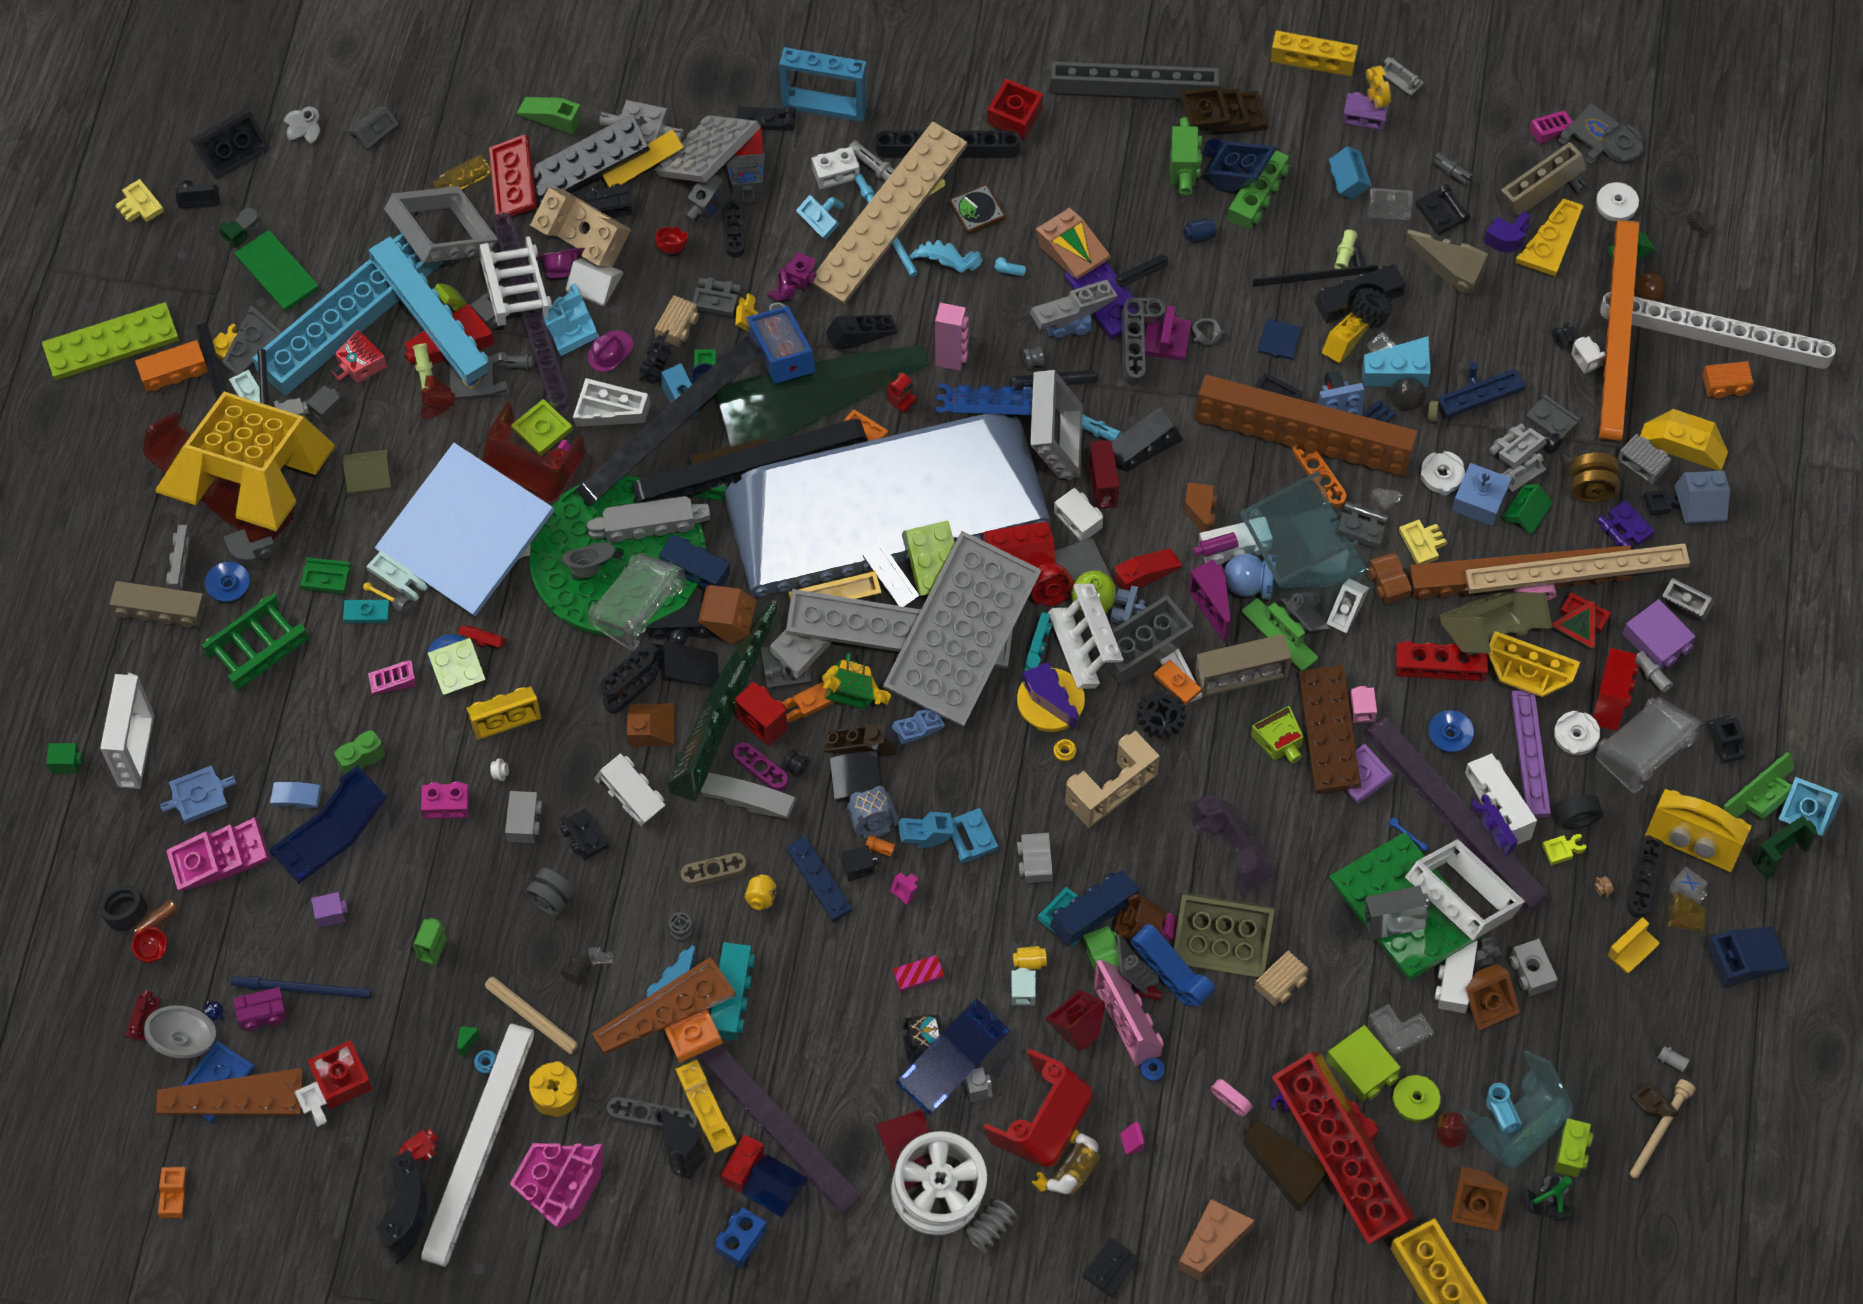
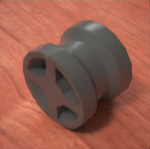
M1040 345L1030 350L1028 348L1022 349L1027 370L1032 369L1033 366H1045L1044 355Z

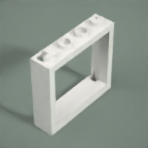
M128 673V675L115 674L100 749L118 787L141 789L155 715L139 677L132 673Z
M1458 839L1418 860L1405 877L1414 886L1420 885L1423 894L1427 893L1428 899L1472 940L1513 918L1525 902ZM1455 848L1460 851L1458 855L1454 853ZM1447 862L1499 911L1483 920L1431 870ZM1512 899L1514 903L1510 905L1509 901Z

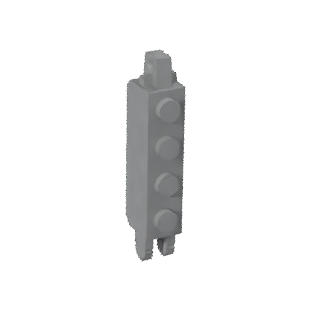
M686 496L610 507L603 511V517L588 521V535L593 539L607 538V542H621L625 539H643L646 536L652 535L663 536L672 532L684 533L695 529L694 524L710 520V511L708 504H691V500Z

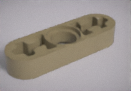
M732 853L690 863L681 869V880L688 887H696L737 877L745 873L747 868L746 859L740 853ZM733 861L738 862L739 868L735 869V867L732 866ZM723 863H726L727 872H724ZM711 865H717L720 868V872L716 875H711L707 872V869ZM701 868H703V872H704V876H705V877H702V876H701V872H700V869H701ZM692 871L695 874L694 879H690L688 872Z

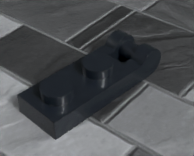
M791 106L785 108L738 107L737 119L755 120L761 126V130L791 131L795 128L793 118L796 116V109Z

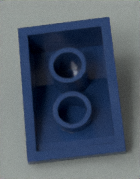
M1225 141L1206 174L1217 190L1235 191L1259 179L1277 148L1270 145Z

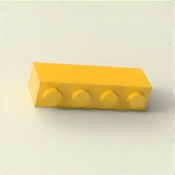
M876 571L799 589L859 600L881 595ZM792 591L789 592L790 601H791Z

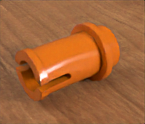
M875 834L874 836L869 835L865 846H869L870 852L873 850L890 858L895 847L894 843L879 839Z

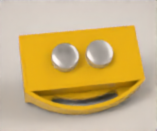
M1665 789L1645 835L1655 837L1666 845L1731 872L1752 825L1747 824L1743 819L1733 817L1712 803L1681 795L1675 790Z

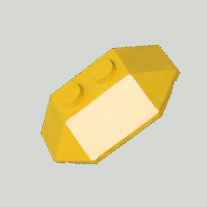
M1672 409L1645 423L1640 437L1647 438L1656 449H1661L1667 454L1718 471L1722 470L1728 454V450L1714 422L1676 409Z
M1494 631L1489 644L1491 652L1488 653V656L1499 682L1540 697H1544L1571 684L1580 664L1579 661L1497 631Z

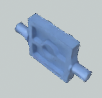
M211 765L170 781L172 800L160 803L163 813L176 808L181 813L186 824L227 808L224 789L237 784L234 776L220 781Z

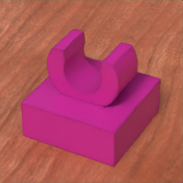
M900 872L895 876L890 891L907 905L913 901L918 887L915 883L919 881V878L913 873L906 877Z

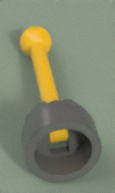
M369 582L363 585L365 591H372L393 602V608L396 612L402 615H406L412 606L411 599L405 596L393 598L372 587Z

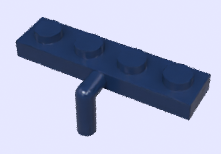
M1471 362L1467 374L1471 385L1437 397L1443 415L1447 419L1524 391L1525 385L1517 370L1513 369L1479 382L1476 377L1478 363Z

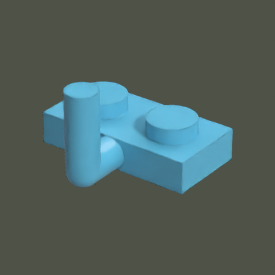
M809 195L796 211L822 238L827 239L840 225L829 211L832 207L842 210L844 204L834 197H830L822 206L813 196Z

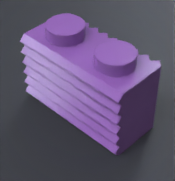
M1359 92L1348 93L1342 123L1355 125L1356 127L1380 129L1382 131L1384 130L1388 107L1376 108L1374 101H1370L1368 96H1364Z

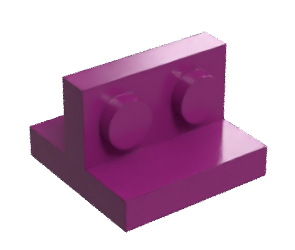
M1167 306L1165 317L1162 316L1157 323L1147 324L1145 356L1185 361L1191 320L1178 319L1179 316L1175 315L1176 307Z

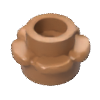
M1603 876L1600 879L1599 877L1596 878L1597 883L1594 884V888L1597 894L1608 898L1609 894L1614 892L1610 880L1607 876Z

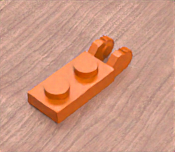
M823 682L782 702L786 710L795 706L798 707V709L786 714L787 722H792L801 717L805 718L836 703L835 701L825 699L827 689L823 688Z

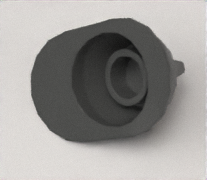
M595 543L568 551L563 555L562 562L569 566L573 578H588L597 574L602 562L610 559L615 549L609 543Z

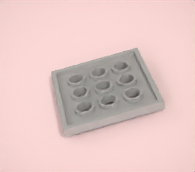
M707 116L701 120V124L696 129L687 134V138L682 142L684 148L660 161V165L655 169V172L660 177L706 183L761 127L755 120Z

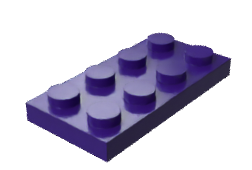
M1107 262L1102 263L1077 280L1070 273H1064V279L1073 290L1108 280L1117 294V298L1092 313V315L1111 340L1121 335L1123 307L1128 299L1134 297L1125 286H1117L1115 280L1117 275ZM1128 308L1130 313H1138L1135 308Z

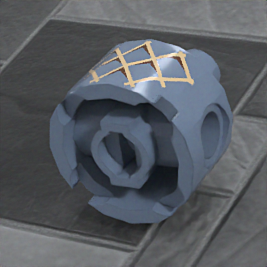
M877 786L863 793L855 792L849 797L850 802L848 803L847 811L857 836L860 837V834H863L864 838H868L869 835L874 836L875 834L879 837L890 832L889 827L892 824L894 827L897 825L899 818L891 801L890 794L885 791L883 786Z

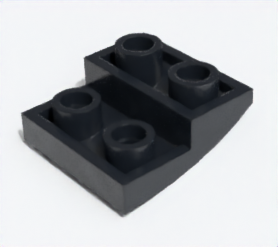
M877 751L850 753L830 758L834 799L837 802L849 800V797L855 792L863 793L877 786H882L879 754Z

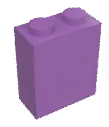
M1659 599L1627 622L1623 631V635L1640 652L1644 651L1655 665L1658 664L1661 667V670L1664 667H1671L1681 654L1687 655L1693 649V642L1696 637Z

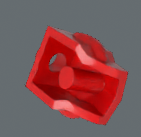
M424 1128L401 1145L402 1148L397 1156L409 1150L415 1162L421 1158L426 1161L436 1154L434 1149L438 1146L436 1141L439 1139L431 1128Z

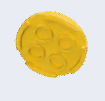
M1054 668L1059 677V685L1065 687L1069 696L1068 701L1071 706L1074 705L1080 717L1085 702L1083 688H1077L1072 674ZM1023 682L1021 683L1017 694V706L1023 719L1036 727L1037 730L1044 732H1058L1070 727L1032 701Z

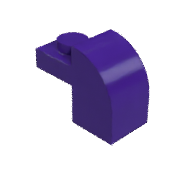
M1523 211L1512 225L1497 217L1486 230L1483 243L1500 252L1508 253L1519 250L1524 245L1526 233L1531 226L1529 224L1531 215Z

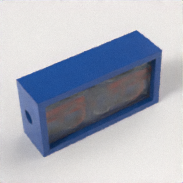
M788 306L747 317L750 338L762 350L759 356L774 384L816 372L812 349Z

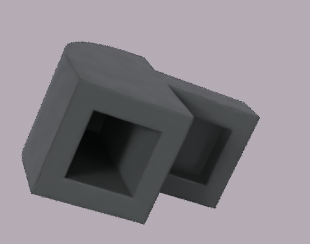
M245 529L224 536L232 561L242 565L247 570L258 569V560L268 559L272 555L277 554L271 536L252 543L249 542Z

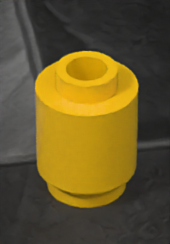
M1039 946L1017 948V953H1013V965L1018 967V969L1028 968L1030 970H1039L1041 967H1046L1045 948H1039Z

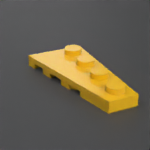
M1562 199L1546 223L1540 227L1535 237L1529 241L1524 251L1518 255L1515 263L1556 277L1582 212L1583 205Z

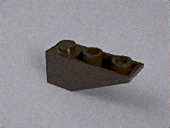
M887 723L826 731L824 752L850 754L877 751L879 757L895 755L898 733Z

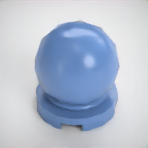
M1239 554L1231 558L1224 569L1227 588L1235 595L1241 597L1253 596L1259 592L1262 594V599L1271 600L1275 572L1274 564L1272 563H1275L1276 556H1266V561L1264 560L1263 562L1257 556L1251 554Z

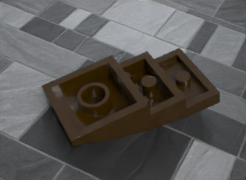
M1221 86L1180 91L1189 127L1221 132L1254 131L1268 128V121L1258 90L1241 93L1239 88L1221 90Z

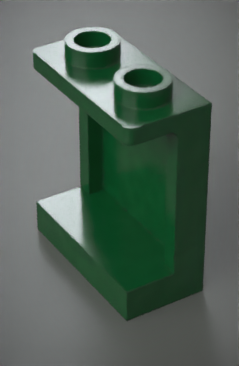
M1802 815L1760 844L1752 863L1768 880L1775 874L1782 859L1781 853L1794 844H1798L1805 853L1810 850L1818 834L1816 826Z

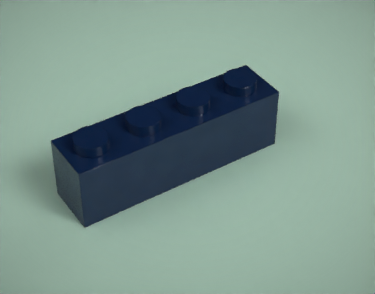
M1123 870L1115 875L1111 873L1100 885L1097 886L1095 884L1091 886L1082 897L1076 896L1067 907L1058 908L1052 915L1053 919L1050 928L1069 946L1117 914L1120 909L1126 908L1130 903L1126 900L1132 895L1138 894L1140 888Z

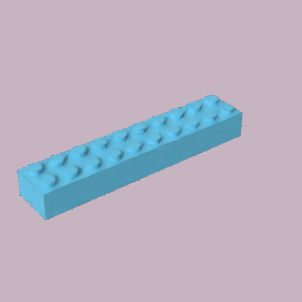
M402 233L393 239L395 243H400L406 258L410 257L416 265V271L419 274L423 273L427 277L443 264V261L423 263ZM370 259L263 348L266 350L268 381L284 396H287L333 357L356 331L362 332L400 300ZM256 354L252 358L258 372V355Z

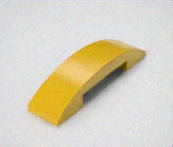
M698 1060L677 1068L676 1073L714 1153L716 1154L736 1145L734 1136L724 1120Z

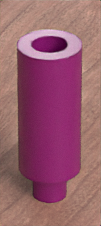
M1234 532L1199 542V546L1193 547V553L1195 556L1202 554L1203 557L1237 548L1238 540Z

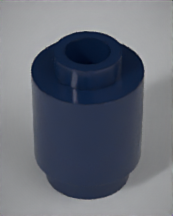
M1206 218L1187 222L1186 227H1184V236L1191 243L1212 239L1217 234L1213 219L1209 220Z

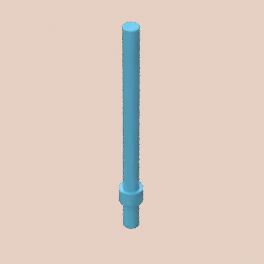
M858 174L854 179L861 189L860 194L863 199L869 203L875 193L872 187L867 185L862 174ZM897 237L892 245L910 277H914L918 272Z

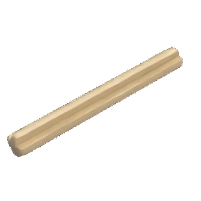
M490 977L486 981L485 987L566 1052L572 1054L577 1049L578 1044L575 1040L495 977Z

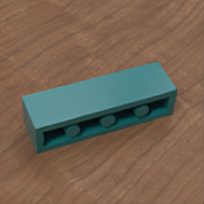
M723 942L719 970L735 991L736 996L712 1007L711 1018L721 1039L738 1041L739 1033H743L745 1019L741 1018L742 1012L747 1011L748 997H745L746 989L750 990L752 976H749V970L754 968L756 957L755 954H752L750 945Z

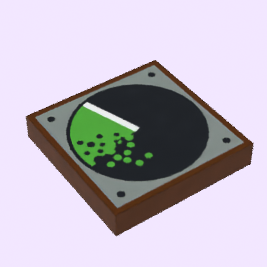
M987 184L949 199V204L967 235L1005 220V214Z

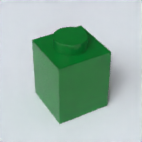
M49 743L46 764L51 773H78L79 765L83 764V753L79 751L76 743Z

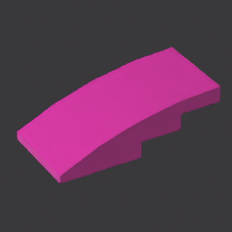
M252 818L235 827L230 824L211 834L207 831L166 850L178 891L206 885L271 860L259 820L256 818Z

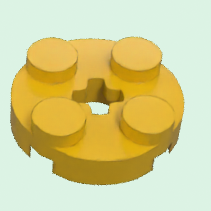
M1375 66L1371 69H1366V78L1370 82V89L1367 92L1369 100L1374 101L1375 107L1381 109L1388 107L1390 103V88L1388 81L1385 82L1382 77L1386 75L1383 67Z

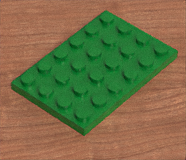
M1404 832L1330 875L1329 881L1367 928L1365 922V897L1414 887L1405 877L1414 864L1424 858L1425 855L1407 833ZM1436 869L1431 870L1444 884H1446L1453 891V889L1448 885V883L1443 879V877L1439 874V872ZM1429 900L1430 907H1427L1429 919H1426V929L1376 940L1410 981L1486 936V933L1472 940Z

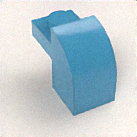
M929 812L923 819L901 818L898 821L901 843L917 844V848L940 845L954 834L951 813Z

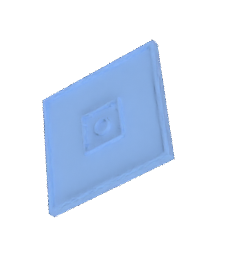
M453 443L376 545L375 549L379 552H384L402 564L420 580L476 617L555 510L494 468Z

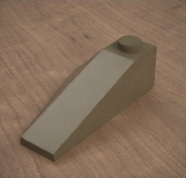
M1408 230L1405 245L1452 287L1472 296L1483 277L1488 253L1468 244L1462 243L1461 246L1451 244V240L1444 239L1442 242L1435 240L1432 235Z

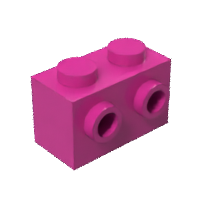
M432 782L428 785H422L421 812L423 818H469L470 791L468 784L462 782H452L451 784Z

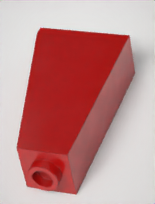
M469 304L452 313L454 320H459L463 325L464 333L475 340L478 350L495 344L493 333ZM425 331L404 343L406 350L404 356L410 364L414 363L417 365L413 346L418 344L427 345L428 357L432 365L447 360Z

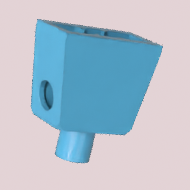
M681 363L663 371L661 376V388L671 404L692 385ZM698 411L693 413L688 419L695 417Z

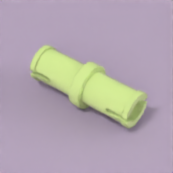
M1353 230L1344 231L1342 243L1337 249L1338 256L1334 265L1335 269L1348 268L1350 257L1354 254L1353 247L1357 238V233Z
M418 344L413 346L417 362L415 367L416 371H419L422 389L435 387L431 370L433 365L429 361L427 345Z

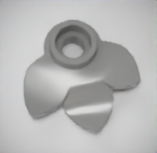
M309 106L301 111H291L286 115L283 121L289 125L287 129L289 141L303 136L310 144L317 140L320 134V127L318 125L320 114L316 108ZM311 113L312 116L306 119V116Z

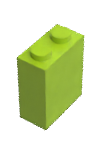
M1365 1025L1329 1050L1326 1058L1328 1063L1361 1102L1367 1098L1372 1100L1381 1092L1380 1089L1386 1084L1389 1087L1399 1079L1398 1075L1401 1067Z

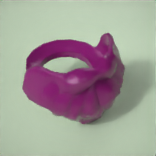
M779 269L777 289L767 292V296L778 302L786 299L791 300L795 293V288L787 284L785 269Z

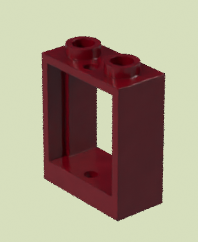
M1097 440L1089 444L1088 460L1095 507L1098 509L1118 507L1119 481L1112 441Z

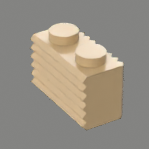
M674 295L654 329L655 338L658 335L662 336L666 330H669L664 342L680 347L682 341L685 342L687 340L691 325H695L698 321L697 305Z
M1287 951L1256 980L1254 988L1273 1006L1280 1002L1283 1004L1292 995L1290 992L1295 987L1299 989L1308 980V968L1290 951Z

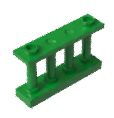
M274 593L269 597L263 598L257 606L215 636L209 637L202 644L207 658L215 653L231 671L228 677L236 691H239L309 640L307 631L301 623L296 627H292L279 613L277 608L280 605ZM268 614L285 632V635L278 640H274L259 623ZM250 627L267 645V648L260 653H256L241 636ZM232 640L249 658V661L242 666H237L223 650V647Z

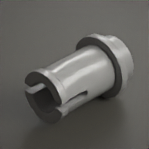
M1664 1046L1658 1059L1662 1060V1064L1665 1062L1683 1073L1690 1059L1671 1050L1672 1047L1667 1048Z

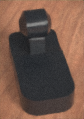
M185 180L181 183L182 187L176 188V199L179 208L215 206L220 203L219 188L215 184L194 186L191 180Z

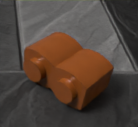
M1396 553L1370 560L1367 574L1369 579L1373 580L1377 585L1375 592L1378 599H1382L1386 605L1410 597L1412 589Z

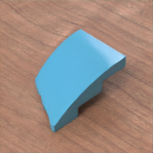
M576 283L570 286L571 290L563 298L559 296L554 301L552 308L548 309V318L543 317L561 356L600 337Z

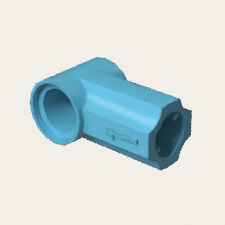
M1502 1083L1493 1084L1488 1091L1485 1102L1486 1107L1493 1112L1502 1133L1514 1132L1521 1127L1522 1123L1510 1099V1090ZM1493 1096H1499L1502 1100H1498Z

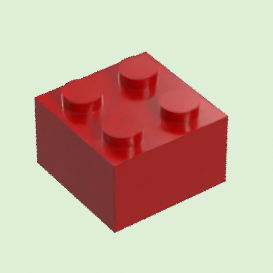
M1005 79L987 109V124L1003 131H1015L1019 134L1020 138L1025 139L1043 109V93Z
M753 682L734 699L737 720L768 747L787 730L785 705L780 700L775 701L764 686L761 685L759 687Z
M351 1040L307 1060L329 1110L373 1090Z

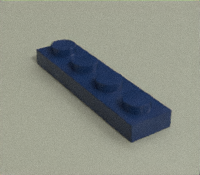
M806 836L786 846L787 853L832 922L853 912L851 905Z

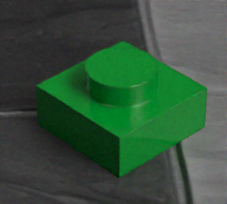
M716 349L694 350V367L701 363H708L714 366L716 364Z

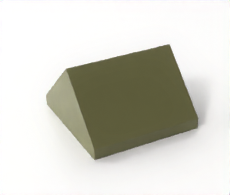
M388 449L344 455L343 467L348 495L392 489Z

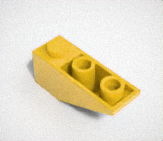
M1351 312L1329 332L1321 353L1340 363L1350 354L1370 325H1368L1367 321L1362 322V318H1357L1356 314Z

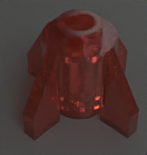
M426 375L425 387L429 388H420V394L422 395V405H427V407L422 406L420 417L430 419L449 410L450 405H454L455 393H452L451 388L436 376Z

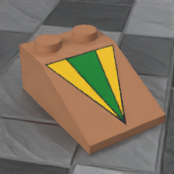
M1071 208L1066 209L1036 228L1039 247L1076 280L1111 258L1110 254L1084 220Z

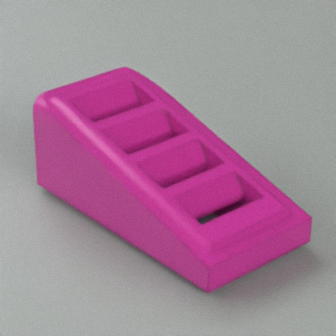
M1561 111L1532 120L1529 130L1538 143L1542 144L1560 136L1573 121L1566 111ZM1563 118L1567 124L1564 125L1560 119Z
M411 660L368 673L372 695L417 686ZM402 673H407V677L403 678ZM398 674L399 680L395 681L394 675ZM389 676L390 683L386 684L385 677ZM380 678L381 686L377 687L376 679Z

